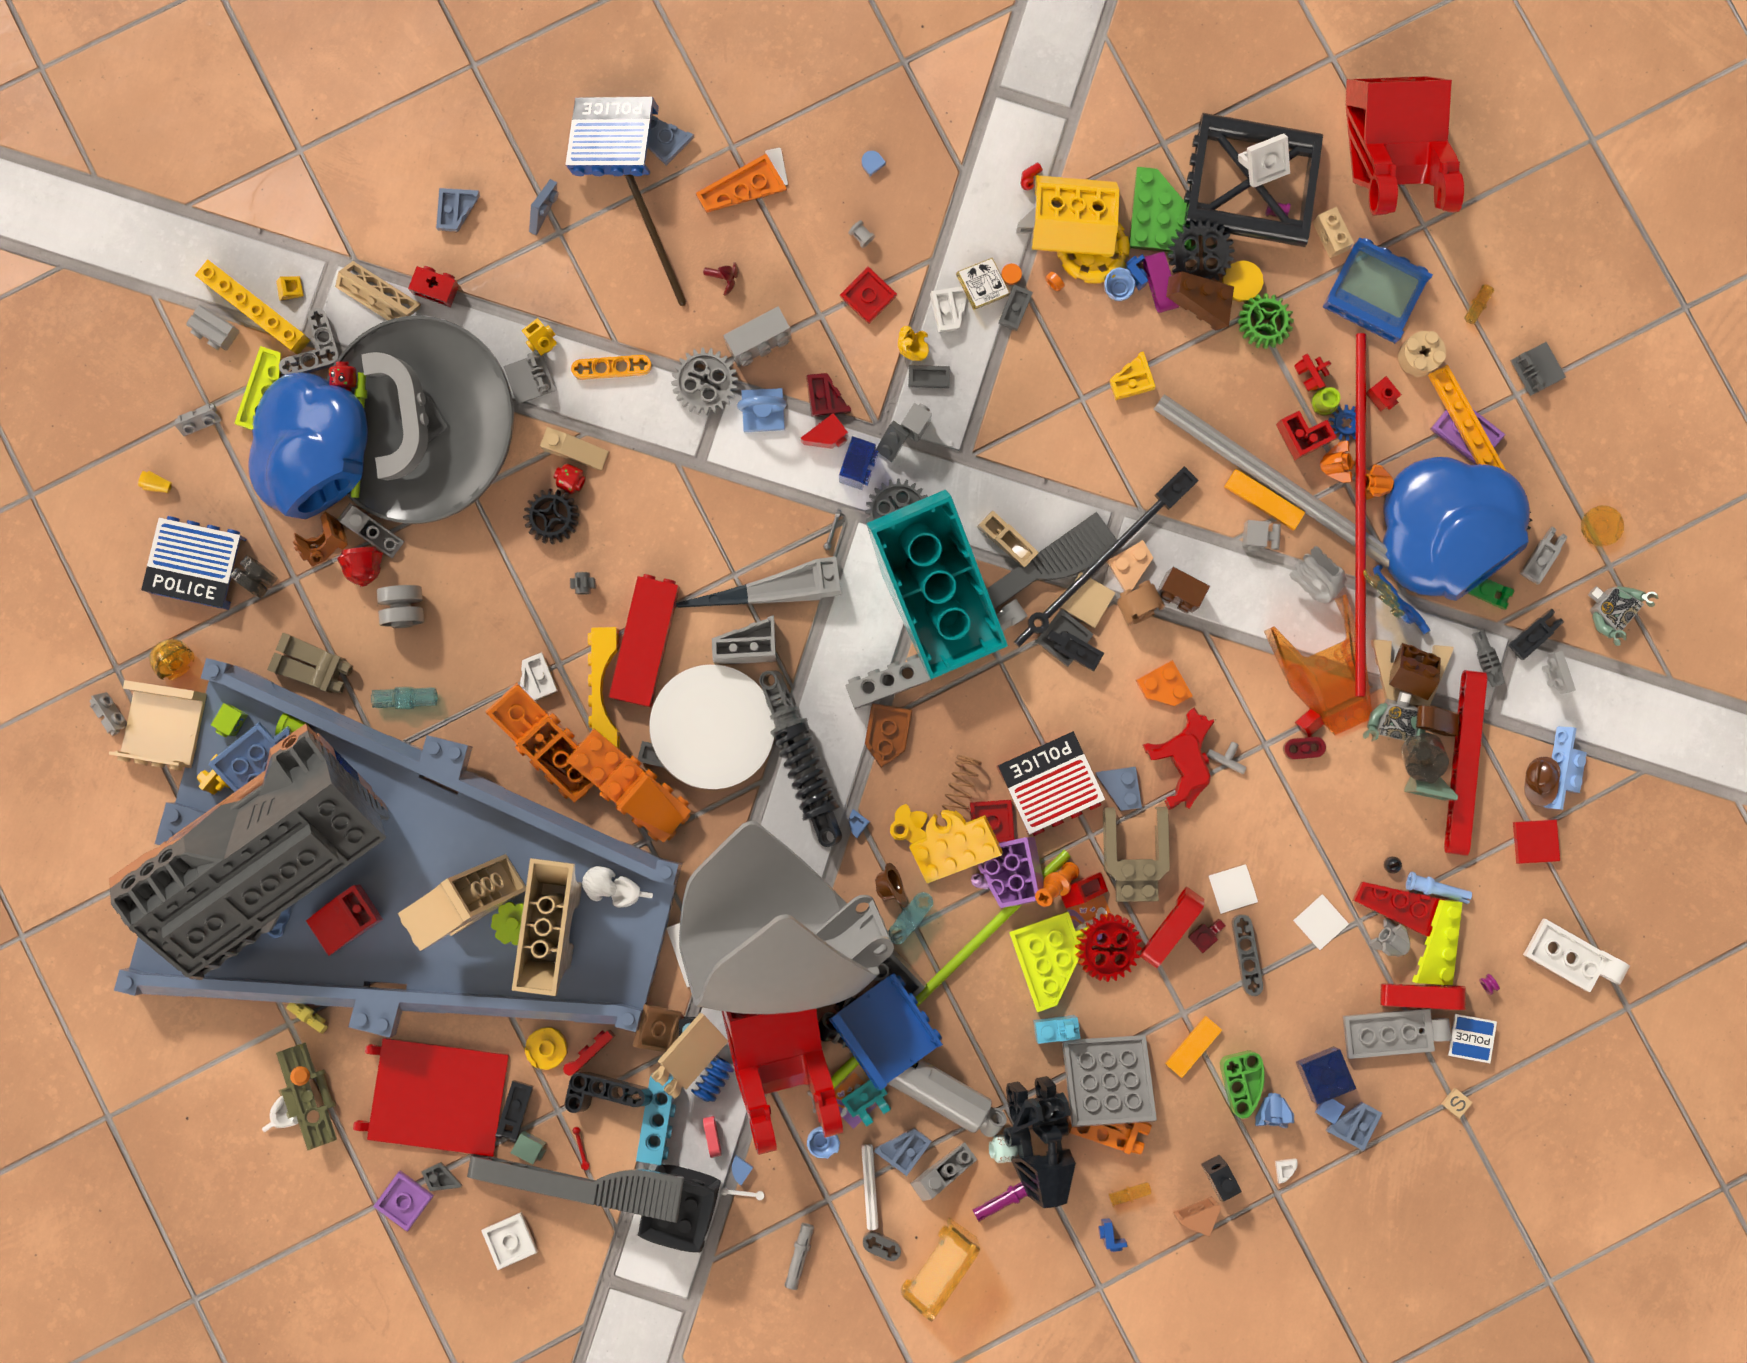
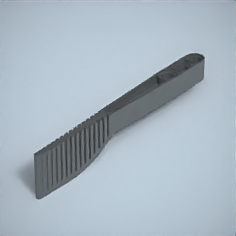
M1095 512L1045 547L1025 568L1021 565L988 587L987 591L994 610L1035 580L1046 581L1066 578L1089 568L1117 541L1099 514Z
M477 1154L470 1156L467 1173L468 1178L607 1207L609 1209L612 1208L618 1211L674 1223L678 1221L684 1183L683 1177L645 1169L623 1170L608 1174L597 1180Z

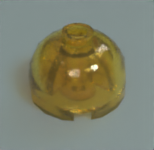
M173 638L157 643L149 655L152 670L162 680H164L163 678L173 680L182 676L189 670L190 667L187 665L190 661L194 662L195 659L193 651L183 641Z

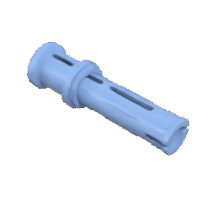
M1410 872L1406 880L1407 890H1418L1423 892L1424 895L1432 893L1465 904H1469L1472 898L1471 891L1435 882L1432 877L1418 876L1415 872Z

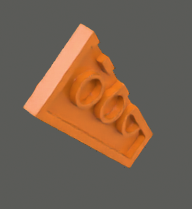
M764 154L696 192V196L706 213L783 192L787 188L768 155Z

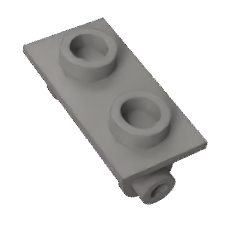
M208 403L197 408L196 415H194L193 411L179 415L175 419L176 423H174V426L183 436H186L222 421L216 413L217 408L214 403L211 405Z
M107 692L91 696L92 699L89 701L91 703L90 707L98 718L105 717L101 723L108 734L114 736L120 732V729L126 728L127 722L124 716L120 713Z

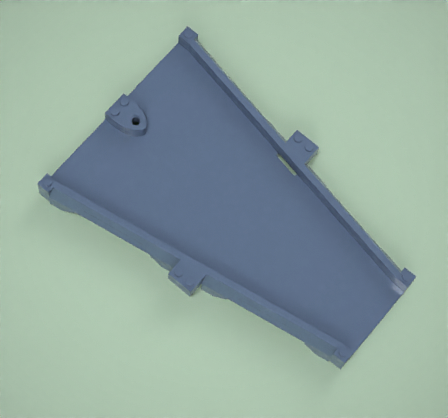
M206 658L201 679L209 680L205 693L207 697L192 768L185 767L175 803L166 802L155 844L161 845L163 842L168 841L170 837L234 793L232 789L226 786L221 791H217L215 795L203 791L198 787L201 783L197 776L204 770L211 772L212 768L208 765L210 760L216 754L219 755L258 722L275 737L276 726L283 713L309 723V727L316 734L319 733L334 748L336 759L349 774L358 772L372 787L373 792L386 804L390 818L388 820H381L386 839L291 905L290 918L281 937L272 938L268 933L261 934L256 942L243 947L239 954L226 959L221 967L209 971L202 980L185 977L181 971H178L138 937L130 967L119 970L114 991L133 996L140 994L192 996L352 1007L353 1011L348 1027L389 1038L397 1033L402 1011L615 1024L617 1028L633 1032L638 1030L644 1004H647L650 988L654 980L682 863L663 859L641 848L619 841L513 793L481 775L466 771L473 746L426 735L423 749L280 687L248 669ZM223 703L231 704L248 714L236 737L229 735L227 738L215 732L216 728L211 726ZM424 777H427V778L432 779V780H434V781H436V782H438V783H440V784H443V785H445V786H447V787H449V788H451V789H454V790L458 791V793H456V792H454V791H451V790H449V789H447V788H445V787H443V786H440V785H438V784H436V783H434V782H432V781H429V780L425 779ZM504 854L508 856L525 886L527 885L530 858L575 864L576 881L581 883L585 873L590 868L596 866L611 869L616 875L615 878L612 877L613 882L615 879L623 876L636 883L640 887L641 892L653 893L652 898L639 897L638 901L631 906L615 907L611 896H602V900L594 901L589 898L582 887L580 904L574 909L570 927L569 943H572L574 946L571 967L563 974L556 996L512 991L518 945H513L511 942L503 944L495 938L496 930L491 928L492 915L499 913L498 908L464 930L452 936L449 934L422 951L413 943L410 933L402 925L401 918L398 915L400 911L428 894L447 878ZM360 884L383 920L328 956L306 920L339 894L353 885ZM525 892L508 902H513L515 905L524 903ZM370 982L407 984L406 989L370 987Z

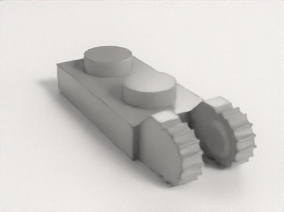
M1554 527L1547 531L1520 572L1522 576L1536 585L1541 583L1567 539V536L1562 534L1558 537L1555 544L1550 543L1551 538L1556 532Z

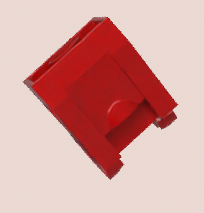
M1430 76L1347 79L1345 106L1352 179L1354 184L1369 189V208L1373 216L1386 215L1396 211L1398 185L1428 184L1434 186L1435 208L1449 213L1459 212L1462 208L1464 180L1462 173L1459 171L1460 161L1448 141L1452 80Z
M816 1009L779 1014H742L721 1011L736 1079L748 1114L757 1154L761 1155L777 1151L770 1117L771 1108L770 1105H767L765 1094L799 1085H808L815 1102L818 1121L822 1125L824 1138L842 1134L841 1114L822 1050Z

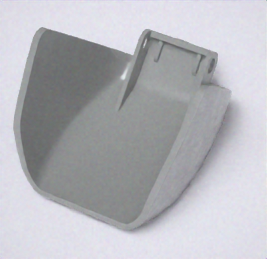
M755 821L745 822L735 830L694 871L686 885L680 918L679 949L694 1004L699 1007L742 1014H779L811 1010L839 1003L863 990L880 973L878 966L892 954L894 949L883 918L871 896L859 895L847 904L805 861ZM863 902L869 904L867 910L863 912L856 911L858 904Z

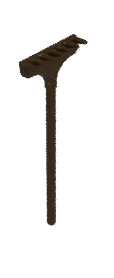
M623 175L628 182L680 306H685L686 299L633 175Z

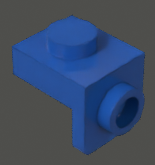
M1110 1218L1101 1219L1102 1226H1098L1100 1239L1104 1240L1106 1249L1117 1252L1122 1251L1123 1247H1128L1125 1238L1114 1239L1113 1225Z

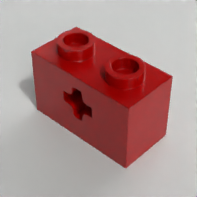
M416 266L408 289L413 295L451 308L459 284L451 274L443 273L441 275L436 273V270L431 267L424 266L421 268Z

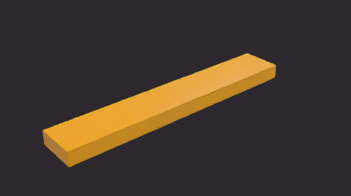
M1448 364L1430 373L1428 377L1476 464L1492 465L1506 471Z

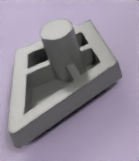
M442 1162L421 1171L429 1191L462 1187L460 1181Z

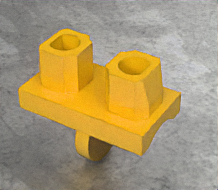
M213 769L211 772L201 771L197 776L201 783L198 787L213 795L217 791H221L224 786L230 788Z

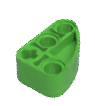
M1247 1050L1224 1056L1220 1061V1070L1230 1109L1236 1116L1242 1119L1250 1117L1260 1100L1264 1086L1263 1060L1259 1054ZM1250 1056H1255L1256 1058L1253 1066L1247 1065V1059ZM1230 1061L1235 1064V1066L1232 1067L1233 1070H1229L1227 1068V1066H1229ZM1234 1082H1240L1241 1084L1237 1092L1232 1091V1084ZM1244 1102L1246 1109L1239 1113L1237 1106L1239 1103Z

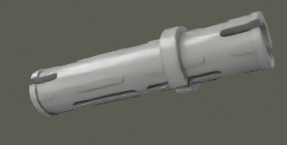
M801 1223L799 1236L794 1243V1254L784 1285L788 1289H798L805 1258L811 1248L810 1240L814 1230V1226L811 1224Z

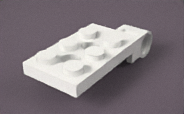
M1542 919L1523 954L1587 992H1591L1599 975L1620 985L1630 968V965L1595 948L1547 919ZM1554 941L1557 944V951L1550 953L1548 945ZM1570 952H1573L1576 956L1575 962L1569 964L1566 960V956Z

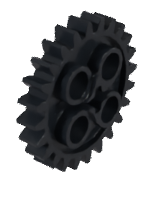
M1201 218L1198 219L1197 224L1190 220L1189 227L1182 224L1183 231L1181 232L1176 229L1178 237L1171 236V241L1174 244L1168 245V249L1172 250V252L1167 253V256L1173 258L1168 261L1169 265H1175L1172 268V272H1186L1210 280L1214 277L1219 281L1218 274L1226 275L1224 268H1231L1228 261L1234 260V257L1229 254L1235 252L1234 247H1229L1234 243L1233 239H1228L1230 233H1223L1225 230L1224 226L1217 228V221L1210 225L1208 218L1205 224H1202ZM1200 234L1202 235V247L1204 250L1202 254L1203 270L1199 269L1200 259L1198 255V236ZM1210 237L1216 238V242L1213 245H1207L1205 242ZM1188 239L1196 241L1192 247L1185 246V242ZM1209 258L1217 259L1216 264L1212 266L1207 265L1206 261ZM1190 259L1196 261L1193 267H1187L1185 264Z

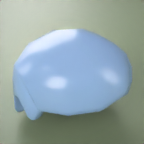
M1121 267L1112 269L1104 281L1105 292L1115 301L1128 299L1135 289V280L1130 271Z
M819 1126L808 1135L807 1147L809 1152L816 1158L828 1159L834 1153H838L840 1141L838 1135L824 1138L822 1126Z

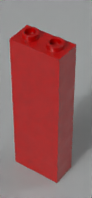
M644 574L643 577L637 576L609 698L652 708L680 587L676 585L674 580L664 578L662 582L655 580V576Z

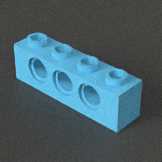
M650 1076L648 1088L652 1091L653 1099L644 1109L636 1157L638 1162L661 1165L663 1160L668 1158L669 1147H666L667 1138L671 1139L673 1126L669 1124L670 1118L675 1116L676 1105L673 1104L674 1098L671 1095L669 1096L664 1091V1088L674 1079L672 1076L668 1077V1081L663 1086ZM657 1094H666L668 1101L660 1103L657 1100ZM654 1115H662L664 1123L656 1124L653 1120ZM658 1136L661 1140L660 1145L655 1146L651 1144L650 1137Z

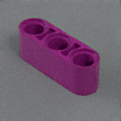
M1159 252L1144 256L1143 266L1148 276V284L1157 312L1162 313L1179 308V305L1166 297L1168 279L1172 275L1165 253Z

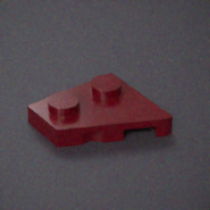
M828 373L806 376L811 417L851 412L850 406H847L841 397L842 394L833 385V381Z

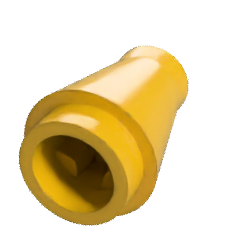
M142 471L138 486L142 487L143 490L169 494L172 482L151 471Z

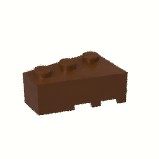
M1179 272L1169 276L1167 298L1183 309L1197 315L1196 318L1210 324L1211 328L1215 331L1229 326L1234 286L1186 272Z

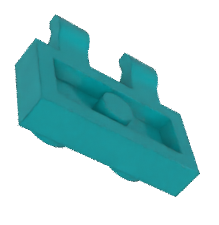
M870 1080L841 1099L851 1116L854 1118L856 1115H859L866 1127L874 1121L866 1108L876 1102L883 1114L891 1110L883 1098L888 1094L886 1089L877 1090Z

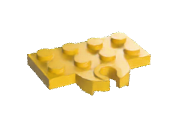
M942 810L941 816L947 821V826H940L937 822L938 816L936 813L932 815L926 825L927 838L912 843L909 846L926 883L996 858L1003 853L985 815L966 822L963 816L956 810L955 812Z

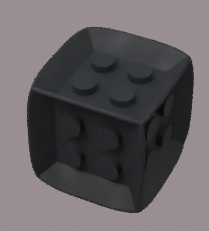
M668 1164L658 1165L655 1171L684 1178L678 1221L674 1223L641 1215L638 1236L661 1246L685 1252L700 1253L703 1250L705 1237L710 1227L721 1180L684 1167Z

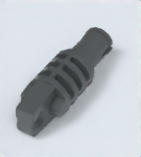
M1485 630L1473 633L1472 636L1478 648L1477 657L1483 672L1487 674V680L1491 687L1504 684L1501 663L1495 648L1489 644Z

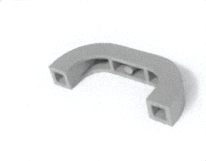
M385 353L361 354L365 376L371 378L390 376L397 385L403 426V441L396 452L391 455L377 457L375 461L378 479L387 481L398 479L412 472L425 455L428 444L427 425L429 423L424 407L426 398L422 392V386L416 372L406 362Z

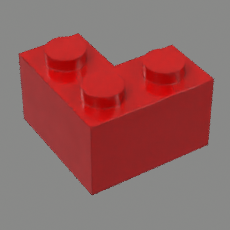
M1300 410L1281 419L1276 424L1294 460L1331 443L1337 438L1328 420L1309 428Z

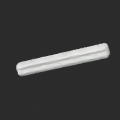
M865 1144L862 1145L867 1229L876 1230L878 1229L873 1146Z

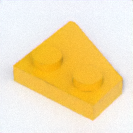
M1144 351L1140 352L1131 363L1125 365L1121 372L1116 373L1110 379L1109 383L1115 401L1155 390L1156 386Z

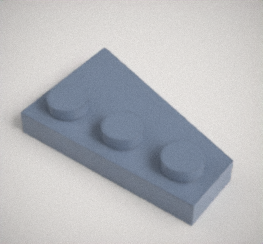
M652 115L647 148L667 166L694 138V134L680 130L677 126L663 122L658 117Z

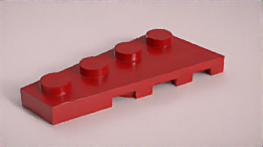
M1361 882L1352 901L1429 937L1433 929L1431 924L1439 900L1445 899Z

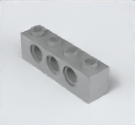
M918 654L906 658L907 662L899 664L898 661L887 665L888 669L880 672L879 669L868 672V677L861 679L860 676L849 679V684L845 686L853 708H860L932 681L926 673ZM910 668L913 671V677L905 679L901 674L902 670ZM884 676H892L894 683L891 686H885L882 683ZM868 682L872 683L875 687L874 691L870 694L865 693L862 689L863 685Z

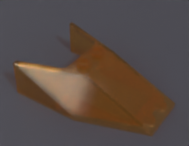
M1346 594L1334 599L1344 619L1345 640L1309 657L1302 656L1275 626L1264 631L1289 687L1309 709H1312L1321 716L1324 725L1334 735L1368 721L1372 712L1367 664L1366 697H1355V620Z

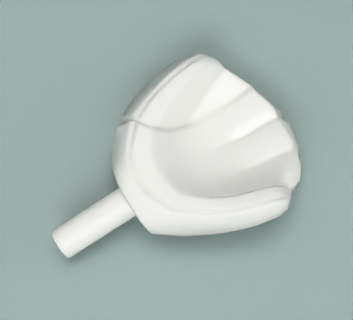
M620 876L613 882L617 887L616 893L611 896L615 907L631 906L638 901L639 897H653V893L641 892L640 887L626 877Z
M280 1096L270 1110L271 1122L262 1128L263 1132L268 1131L272 1127L286 1128L298 1124L296 1116L287 1118L286 1112L288 1111L283 1096Z

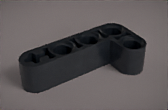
M579 1072L573 1074L570 1078L565 1098V1108L570 1113L584 1112L590 1107L592 1096L630 1107H643L651 1103L653 1094L649 1088L592 1072ZM581 1077L585 1080L584 1086L580 1083ZM600 1082H602L604 1085V1090L602 1092L599 1088ZM619 1087L623 1090L622 1097L618 1094ZM633 1094H639L640 1097L632 1096ZM577 1098H578L579 1101H580V1106H579V1108L576 1106V1099H577Z

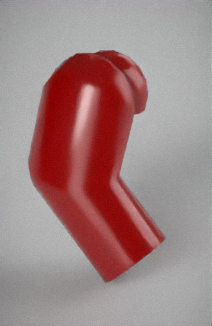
M1038 162L1022 172L1020 184L1024 190H1031L1034 187V176L1043 171Z

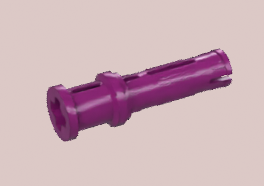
M1020 1182L1015 1186H1008L1006 1192L972 1210L978 1222L1012 1203H1020V1200L1027 1197V1194Z

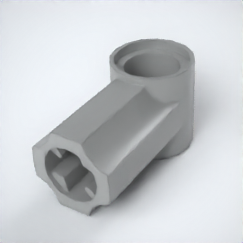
M1017 599L1001 609L1002 611L996 614L1002 631L1011 625L1018 624L1028 616Z

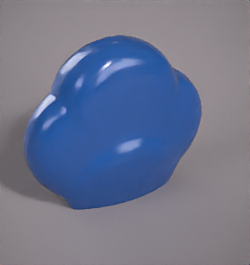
M298 372L286 374L273 382L264 392L255 410V416L253 415V441L248 461L249 477L255 492L267 506L280 511L285 516L306 520L336 504L350 493L361 480L364 452L368 439L366 413L361 402L353 393L342 387L329 385V381L320 376Z
M1449 457L1427 458L1414 462L1404 468L1394 479L1391 492L1385 496L1383 514L1387 529L1383 538V544L1387 548L1385 555L1389 559L1388 571L1395 581L1414 593L1427 596H1444L1447 599L1457 601L1495 574L1527 547V528L1530 521V506L1527 495L1520 482L1513 475L1499 467L1482 464L1468 465Z

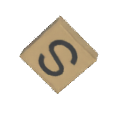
M1454 1088L1441 1104L1460 1119L1473 1102Z

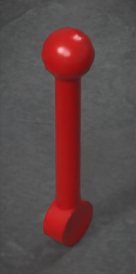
M574 1127L572 1132L576 1135L582 1159L581 1168L588 1170L590 1163L586 1161L580 1138L581 1129Z

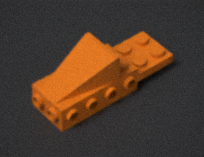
M518 683L485 711L516 743V750L522 756L526 754L531 759L529 761L536 770L541 769L545 773V779L551 785L555 783L560 788L558 791L565 799L570 798L575 803L578 799L583 798L594 785L566 761L580 745V743L578 744L573 739L575 737L573 732L568 727L564 729L560 724V719L553 712L549 714Z
M595 728L566 760L601 790L599 794L608 802L613 800L617 805L615 808L623 815H626V813L633 817L631 821L640 829L644 826L649 830L647 834L656 842L661 840L664 843L666 840H671L677 831L675 829L679 824H685L691 816L689 814L691 810L688 807L690 803L682 796L677 798L672 794L674 790L665 782L663 784L659 783L656 780L658 776L650 769L645 771L640 767L642 763L633 755L631 758L628 757Z

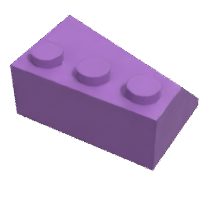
M1025 837L999 843L1003 851L1002 855L978 864V868L987 880L988 886L1000 908L1037 902L1035 894L1039 889L1044 888V880L1035 837Z

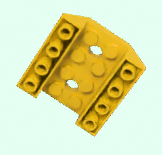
M1036 175V208L1032 250L1114 256L1119 212V187L1117 182ZM1053 201H1058L1062 204V206L1056 208L1051 203ZM1100 205L1103 210L1096 211L1092 206Z

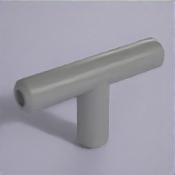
M1231 742L1225 756L1211 749L1206 754L1207 757L1241 774H1244L1247 769L1245 766L1232 760L1239 746L1235 742Z

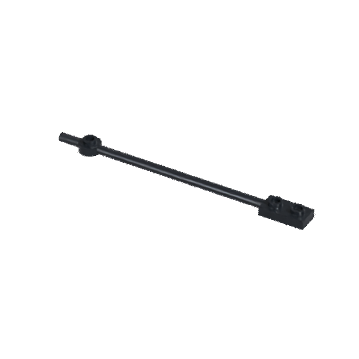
M1184 466L1154 495L1158 501L1043 613L1036 612L1030 616L1028 628L1014 641L1015 645L1020 647L1034 633L1040 634L1046 631L1049 627V618L1162 507L1165 506L1169 510L1199 480ZM1035 620L1041 621V627L1035 626Z

